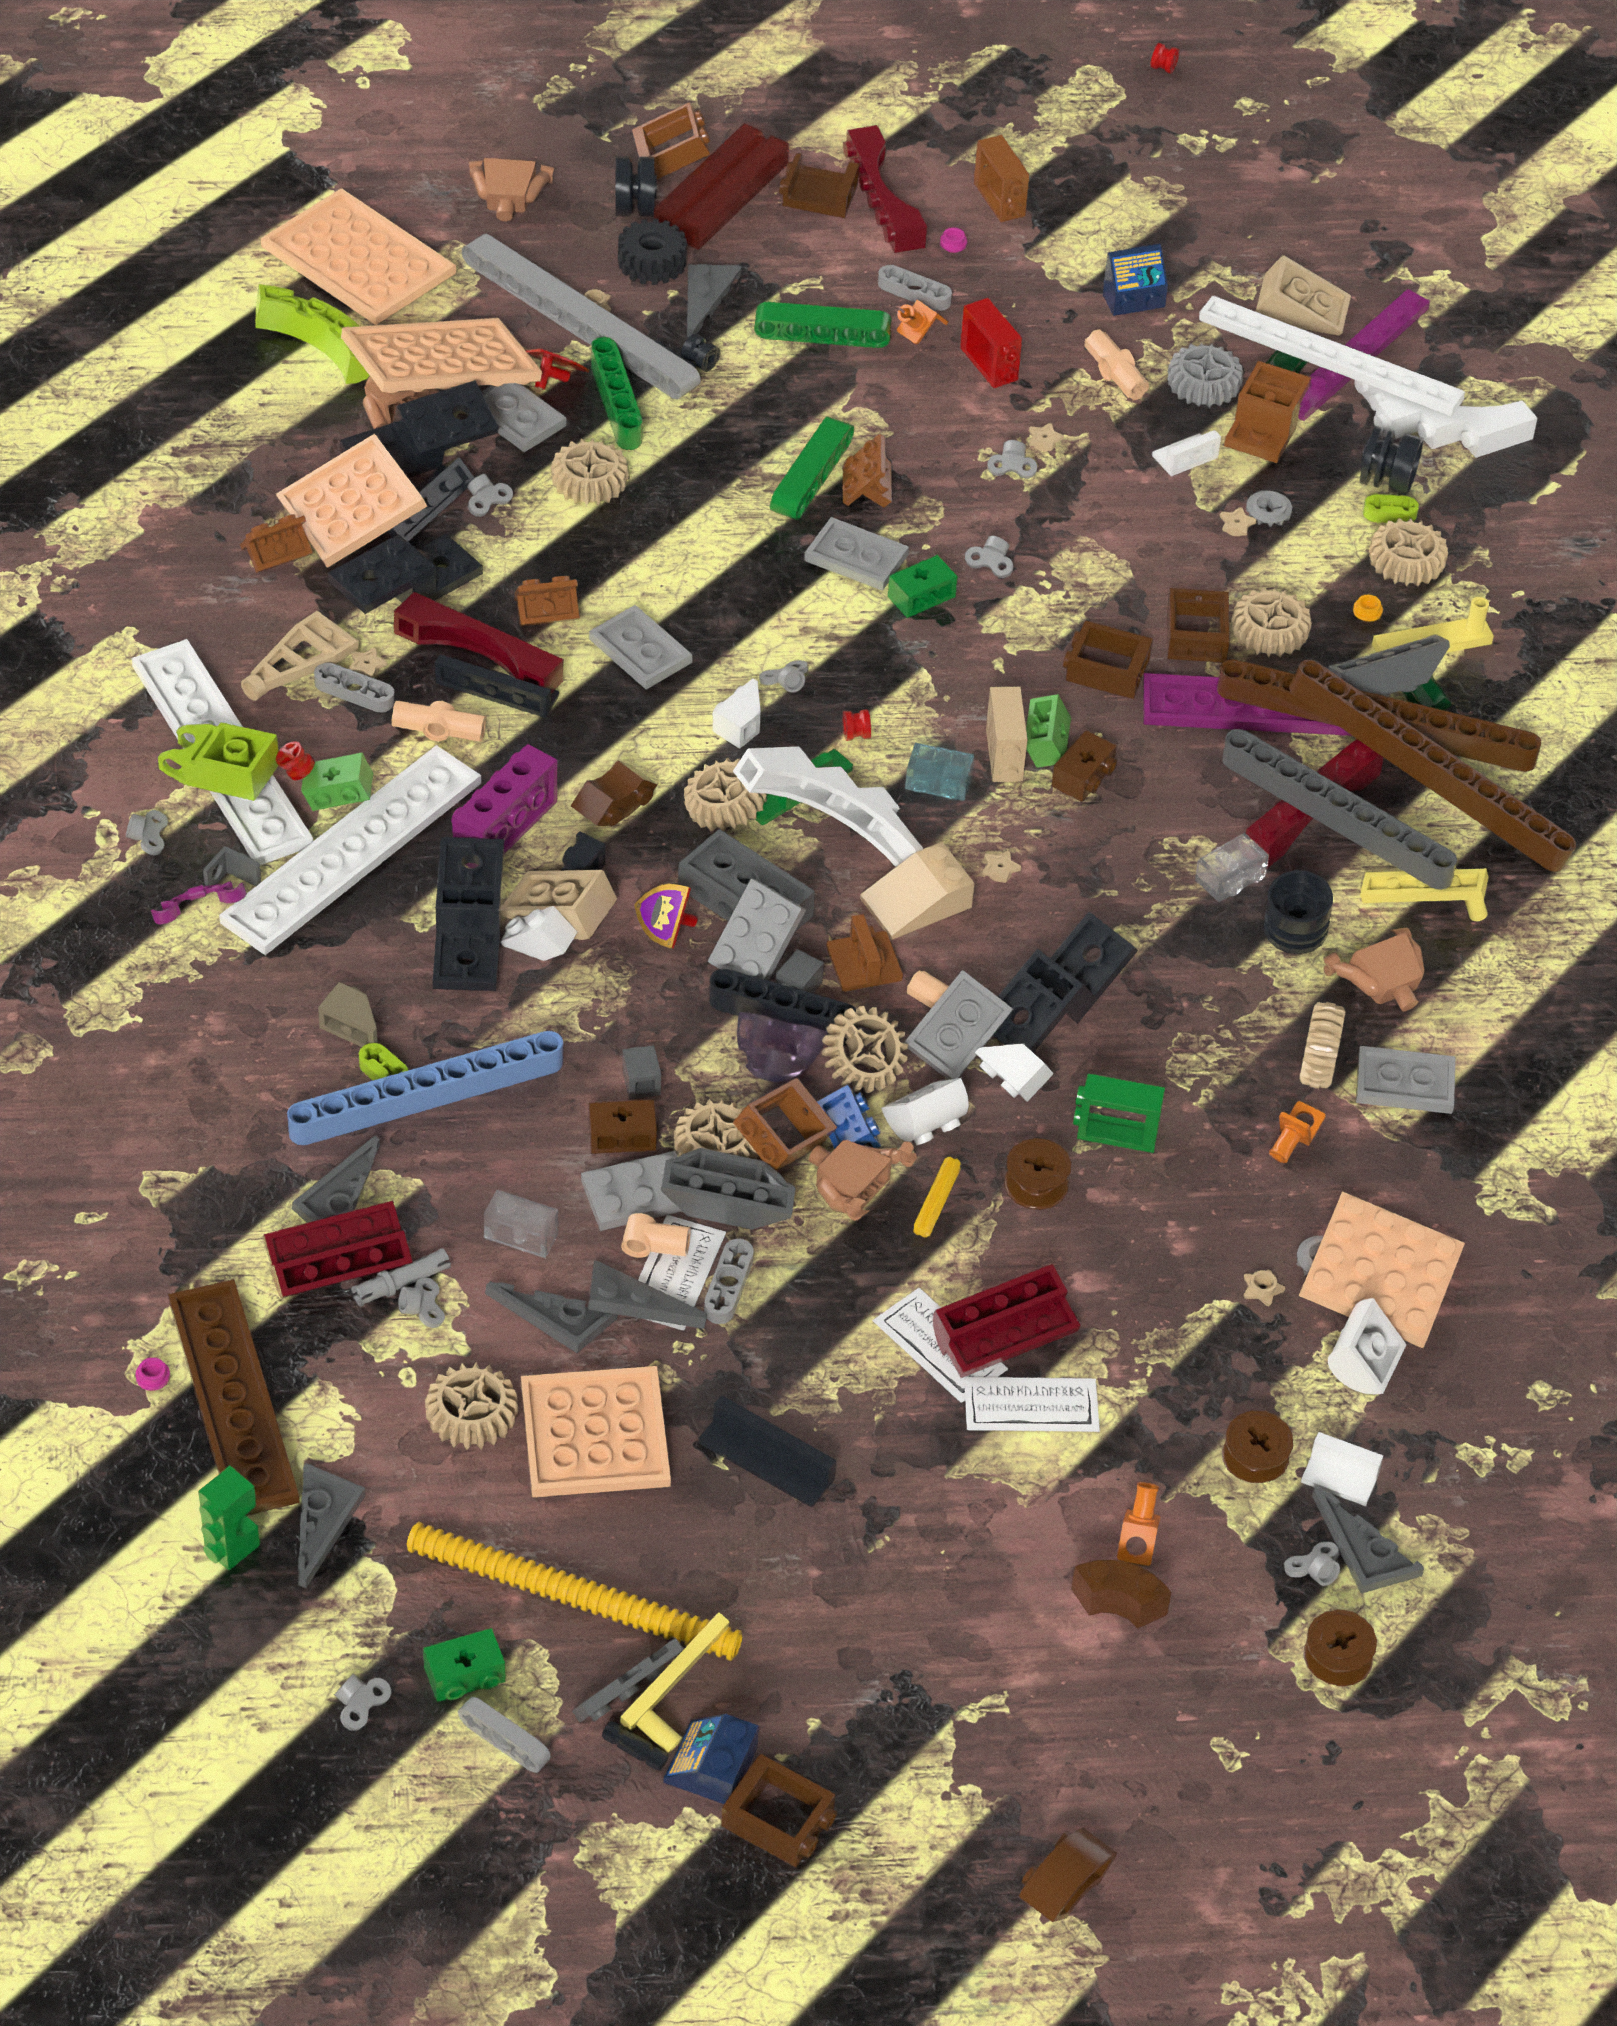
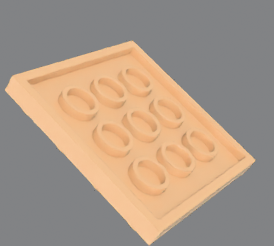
M375 434L276 494L289 515L295 514L296 518L305 516L306 522L302 526L308 542L327 568L427 507L422 496Z
M1342 1191L1299 1296L1347 1317L1350 1316L1358 1302L1374 1298L1401 1338L1406 1342L1424 1348L1465 1243Z
M657 1366L521 1376L532 1497L671 1487Z

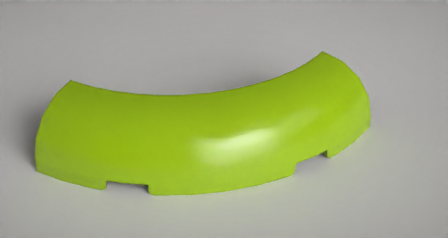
M259 284L256 301V328L288 334L318 348L338 366L344 377L345 384L359 383L370 376L341 338L342 328L360 327L354 320L335 307L314 297L306 300L294 296V291Z

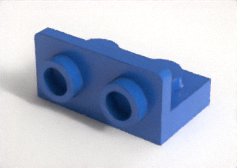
M846 1085L817 1102L837 1126V1129L829 1136L834 1149L845 1140L859 1145H865L870 1142L874 1148L881 1147L877 1138L881 1131L873 1117L868 1118L866 1111L870 1107L861 1092L855 1094L851 1087Z

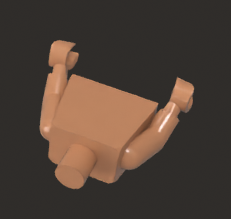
M484 158V170L481 168L483 161L469 162L470 178L473 179L478 196L483 200H487V209L497 211L496 217L501 221H510L513 212H525L528 203L535 201L543 187L547 183H553L554 167L541 165V172L536 175L535 161Z
M370 376L364 387L366 396L363 399V406L373 429L393 423L397 405L440 391L435 388L425 389L421 392L406 390L390 394L382 392Z
M1408 928L1391 930L1397 936L1356 951L1349 963L1340 962L1336 952L1324 958V963L1326 964L1324 966L1325 975L1332 976L1337 973L1339 977L1351 981L1365 994L1371 996L1378 1004L1395 999L1402 1011H1408L1418 1004L1413 991L1417 989L1423 978L1424 963L1421 948L1412 939Z
M845 1140L832 1152L817 1145L809 1156V1162L818 1167L816 1186L826 1203L833 1211L847 1214L850 1219L856 1221L869 1212V1210H863V1208L890 1180L891 1165L897 1164L900 1161L904 1166L911 1167L917 1155L912 1153L914 1147L909 1141L903 1142L898 1150L897 1148L878 1149Z

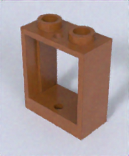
M688 102L632 129L639 157L654 156V174H657V179L710 155L707 143L711 142L705 127H702L706 125L701 111H695L691 103ZM693 129L694 136L657 154L655 153V146Z
M1002 135L978 140L974 173L975 186L1000 222L1025 217L1029 183L1028 171Z
M798 1078L748 1104L732 1122L760 1158L776 1171L809 1153L817 1145L821 1146L837 1129V1126ZM777 1106L780 1107L805 1138L803 1142L790 1149L784 1145L761 1116Z

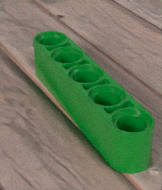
M763 302L756 309L754 332L760 338L769 340L882 348L890 341L892 320L888 313L879 310Z
M609 337L596 338L591 343V368L616 443L625 450L637 449L642 444V417L617 344Z
M828 416L824 418L775 489L770 502V510L772 512L795 520L801 518L851 444L855 430L854 425Z

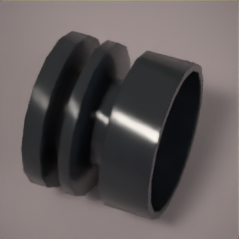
M1375 426L1363 450L1360 463V483L1368 485L1372 475L1375 474L1373 486L1379 488L1384 477H1388L1389 491L1408 496L1420 462L1424 438L1405 433L1399 445L1394 444V430L1390 429L1385 441H1382L1384 428Z
M1294 870L1281 874L1271 883L1268 888L1263 931L1267 940L1275 948L1290 954H1305L1313 952L1323 945L1328 937L1333 892L1329 884L1322 877L1309 871Z

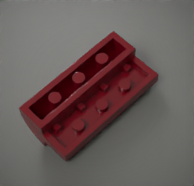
M393 1201L263 1235L271 1265L270 1272L281 1298L413 1263L404 1230H401Z
M1053 1264L936 1309L933 1314V1329L938 1346L943 1355H949L960 1378L1078 1332L1081 1325L1065 1298L1068 1291Z

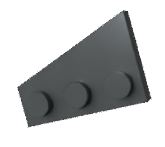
M674 1638L653 1655L647 1657L623 1676H620L572 1710L573 1714L580 1723L589 1716L595 1722L612 1710L608 1705L609 1702L616 1697H619L622 1702L640 1690L636 1683L645 1677L649 1682L655 1680L666 1669L664 1664L684 1649L678 1640Z

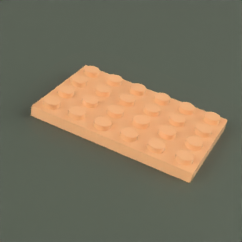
M342 188L261 238V247L375 325L456 274V265Z
M499 318L342 328V340L382 392L393 394L406 390L416 392L435 388L446 390L476 380L478 386H502L508 383L525 385L529 382L541 381V369Z

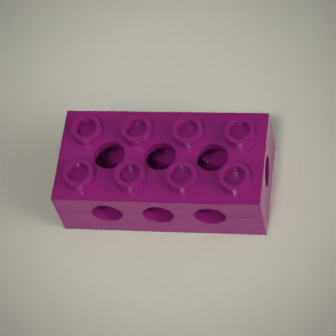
M529 744L519 752L514 753L509 762L500 771L494 772L490 781L481 789H477L463 807L455 810L451 819L453 837L504 839L505 854L557 803V759ZM475 863L465 864L469 868H475L478 866Z

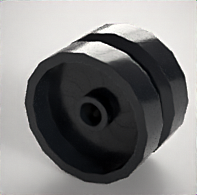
M616 156V217H630L632 213V200H637V213L640 217H654V199H657V174H654V156H640L637 161V173H632V159L630 156Z

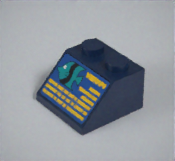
M1160 244L1107 253L1103 297L1113 316L1165 307L1168 284Z
M728 1714L691 1720L665 1774L663 1783L725 1804L745 1776L756 1753L759 1725Z

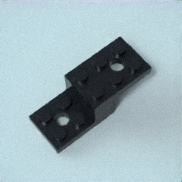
M476 380L399 404L396 406L393 423L341 439L339 446L344 453L375 434L407 478L438 469L442 465L445 450L497 434L499 427ZM463 411L467 414L468 418L459 420L454 417L453 412Z
M398 534L328 573V580L357 608L366 614L395 597L402 603L413 592L436 601L482 575L483 565L447 534L418 550ZM438 565H446V566H448V567L443 568V567H436V566H438ZM372 578V579H376V581L373 582V581L366 580V579Z
M441 837L435 907L436 942L432 979L433 989L497 990L504 839ZM467 863H475L478 865L475 868L464 867V865ZM462 959H471L474 961L472 964L463 965L459 963V961Z
M1088 912L1051 958L1037 948L999 994L998 998L1013 1008V1010L993 1036L1004 1045L1024 1044L1034 1053L1065 1015L1078 1024L1138 950L1096 916ZM1091 949H1100L1101 953L1098 960L1095 962L1086 961V955ZM1022 1010L1028 1011L1029 1017L1024 1024L1016 1025L1014 1022L1016 1014Z

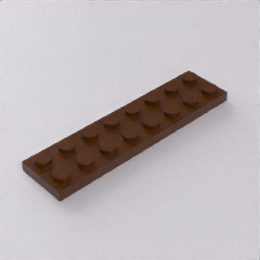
M232 1279L168 1294L169 1305L218 1474L228 1466H231L254 1485L256 1507L249 1511L246 1516L300 1503L298 1489L235 1280Z

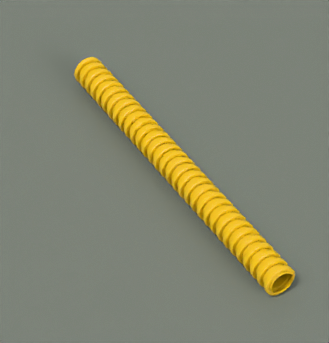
M417 1522L412 1527L408 1536L407 1547L411 1553L418 1551L420 1556L428 1554V1558L431 1560L437 1557L440 1563L448 1561L449 1566L454 1567L457 1564L459 1569L465 1570L468 1568L469 1572L473 1574L478 1571L481 1577L489 1575L490 1580L494 1581L498 1578L500 1583L505 1584L509 1582L511 1587L519 1585L520 1590L523 1591L528 1588L530 1593L534 1595L540 1592V1596L543 1598L550 1596L552 1601L560 1599L561 1604L566 1605L569 1602L573 1608L581 1606V1610L584 1612L590 1609L593 1615L601 1613L603 1618L607 1619L610 1616L614 1622L622 1620L623 1625L626 1626L631 1623L634 1629L643 1627L644 1632L649 1633L651 1630L655 1636L663 1634L667 1640L671 1639V1637L676 1638L679 1643L684 1641L685 1646H688L710 1622L708 1619L700 1621V1617L696 1615L691 1618L688 1612L679 1614V1610L676 1608L671 1611L667 1605L659 1607L658 1602L655 1601L650 1604L646 1598L638 1600V1596L634 1594L629 1597L626 1591L617 1593L618 1590L614 1587L608 1590L607 1585L601 1584L597 1586V1582L593 1580L588 1583L584 1577L576 1579V1575L572 1573L567 1576L565 1571L560 1570L556 1572L555 1567L552 1566L546 1569L545 1564L540 1563L536 1565L534 1560L526 1562L522 1556L517 1559L513 1553L505 1555V1551L501 1549L496 1552L493 1546L485 1548L483 1543L479 1542L476 1545L472 1539L464 1541V1537L460 1535L455 1538L453 1533L448 1532L444 1534L442 1529L434 1531V1527L430 1525L425 1528L422 1522ZM728 1626V1629L706 1653L716 1652L717 1657L721 1658L725 1655L727 1660L732 1661L737 1656L741 1646V1630L737 1629L733 1632L731 1627Z

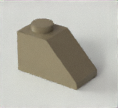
M338 982L318 1007L320 1028L360 1047L369 1043H377V1027L367 995L355 987H349Z

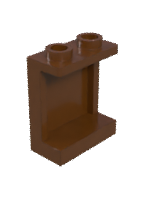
M796 153L793 162L789 161L787 164L786 179L782 178L780 182L779 194L783 195L782 206L846 218L858 187L859 164L849 162L843 174L803 166L801 164L802 154Z

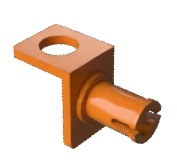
M916 300L913 306H901L900 308L905 312L902 313L898 310L897 314L898 319L902 321L897 328V332L916 345L919 344L935 319H938L945 325L948 324L947 320L919 300Z
M1301 1101L1296 1103L1290 1114L1281 1112L1279 1115L1281 1134L1273 1148L1270 1149L1269 1154L1275 1160L1287 1163L1299 1141L1308 1146L1310 1145L1326 1118L1325 1113ZM1302 1113H1307L1314 1118V1123L1310 1127L1309 1124L1296 1117Z
M1147 1482L1137 1483L1133 1510L1127 1509L1123 1520L1117 1552L1118 1560L1145 1566L1151 1565L1160 1522V1516L1154 1515L1156 1496L1159 1490L1157 1485ZM1132 1537H1141L1145 1540L1147 1549L1140 1555L1131 1554L1127 1549V1541Z

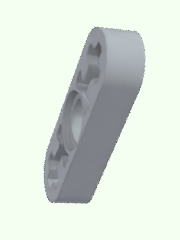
M886 265L879 269L878 286L882 290L912 302L919 300L930 309L936 311H943L951 306L952 290L948 286L895 265ZM909 286H919V287H921V289H919V290H913V289H910V288H908V287H909Z
M334 663L320 664L314 670L315 687L322 692L375 712H387L395 704L394 689L385 682ZM351 684L362 686L361 689L356 691L347 689Z
M744 1239L730 1240L724 1246L704 1303V1312L707 1313V1319L712 1323H727L735 1314L753 1264V1246ZM737 1253H742L743 1255L738 1260V1266L733 1265V1256H736ZM732 1276L738 1280V1283L733 1286H725L720 1280L723 1277ZM720 1296L724 1297L725 1305L720 1310L714 1309L717 1308L720 1302Z
M470 1697L458 1710L459 1718L470 1730L529 1771L539 1772L551 1759L549 1750L541 1741L479 1698Z

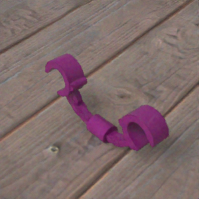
M231 881L223 885H199L187 889L188 891L172 898L170 901L161 902L163 911L151 910V914L156 924H166L172 922L181 914L179 904L184 900L190 899L193 901L206 897V894L210 892H217L220 902L235 903L244 899L247 893L243 882L236 888H233Z

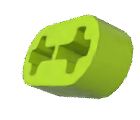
M1374 494L1365 499L1363 515L1367 520L1376 523H1388V521L1396 523L1399 518L1404 522H1408L1411 518L1412 522H1414L1417 518L1419 504L1414 498L1409 496Z
M369 1043L364 1045L359 1051L360 1069L373 1081L388 1077L389 1074L395 1075L409 1071L402 1061L381 1044Z

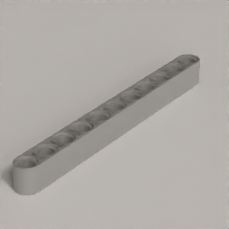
M483 234L462 248V256L467 265L591 345L593 340L599 337L613 339L617 344L624 367L675 400L680 399L700 384V375L692 365L492 236Z

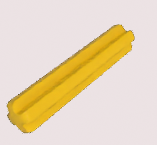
M952 1157L944 1159L914 1223L913 1231L916 1235H921L924 1238L930 1236L959 1174L960 1160L953 1159Z

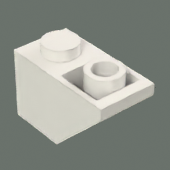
M751 679L744 686L738 687L732 696L724 702L718 703L712 713L713 732L739 749L760 733L761 711L757 680Z
M554 906L543 910L536 909L522 918L519 916L513 918L506 925V933L500 943L507 948L545 961L564 954L576 936L577 931Z
M1024 1044L981 1047L975 1052L983 1061L979 1066L991 1078L998 1075L1004 1080L1001 1086L1013 1098L1019 1094L1027 1102L1054 1074Z

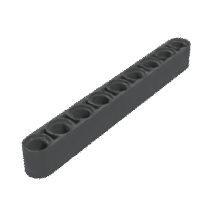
M1241 729L1231 730L1227 733L1222 757L1226 767L1426 885L1439 890L1447 889L1451 886L1457 864V857L1451 850L1251 733Z

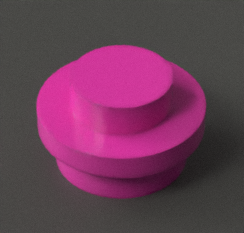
M948 228L940 237V245L944 250L956 253L966 248L967 238L961 229Z
M147 1358L136 1369V1382L145 1390H159L166 1386L170 1380L169 1367L159 1358Z

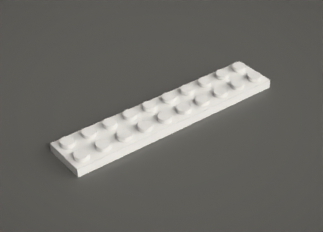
M187 639L132 658V667L177 739L176 731L184 725L210 724L218 726L222 722L242 727ZM184 733L185 738L189 742H195L193 735ZM274 775L271 776L255 801L210 791L251 859L258 861L260 865L301 851L313 842V837Z
M437 745L374 793L370 800L360 804L249 891L244 899L235 902L219 915L220 924L262 954H268L481 784V775Z

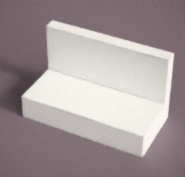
M1215 430L1203 435L1199 433L1153 451L1152 456L1170 476H1174L1218 458L1221 436Z
M1318 1432L1313 1444L1311 1458L1302 1476L1301 1483L1315 1488L1321 1487L1326 1492L1366 1506L1379 1476L1383 1455Z

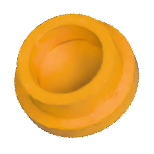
M1362 595L1354 603L1353 607L1354 615L1363 621L1378 620L1383 612L1380 600L1373 595Z

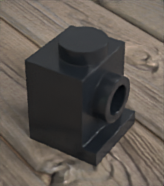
M579 831L576 834V844L573 847L567 848L563 855L562 862L564 866L561 868V871L601 870L605 865L606 844Z

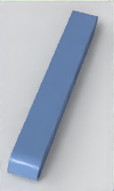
M544 1031L295 1103L287 1112L289 1138L295 1144L309 1145L555 1073L563 1066V1039L556 1032Z

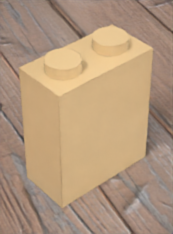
M990 687L986 734L992 782L1023 781L1027 733L1021 688Z

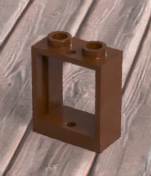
M1170 588L1167 605V659L1222 663L1226 661L1230 642L1229 592ZM1176 615L1218 617V633L1176 630Z
M1085 620L1081 631H1075L1071 644L1073 650H1067L1064 657L1063 668H1067L1066 681L1134 699L1151 659L1153 638ZM1090 646L1130 657L1132 661L1128 670L1083 659L1081 656L1085 647Z
M760 1753L723 1805L721 1826L790 1865L797 1867L804 1856L809 1858L813 1854L818 1844L817 1837L823 1829L829 1830L837 1816V1811L834 1810L836 1794ZM768 1783L815 1808L795 1838L748 1813Z

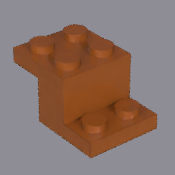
M1258 361L1239 394L1235 421L1225 437L1224 446L1278 463L1296 430L1300 403L1310 387L1311 377Z

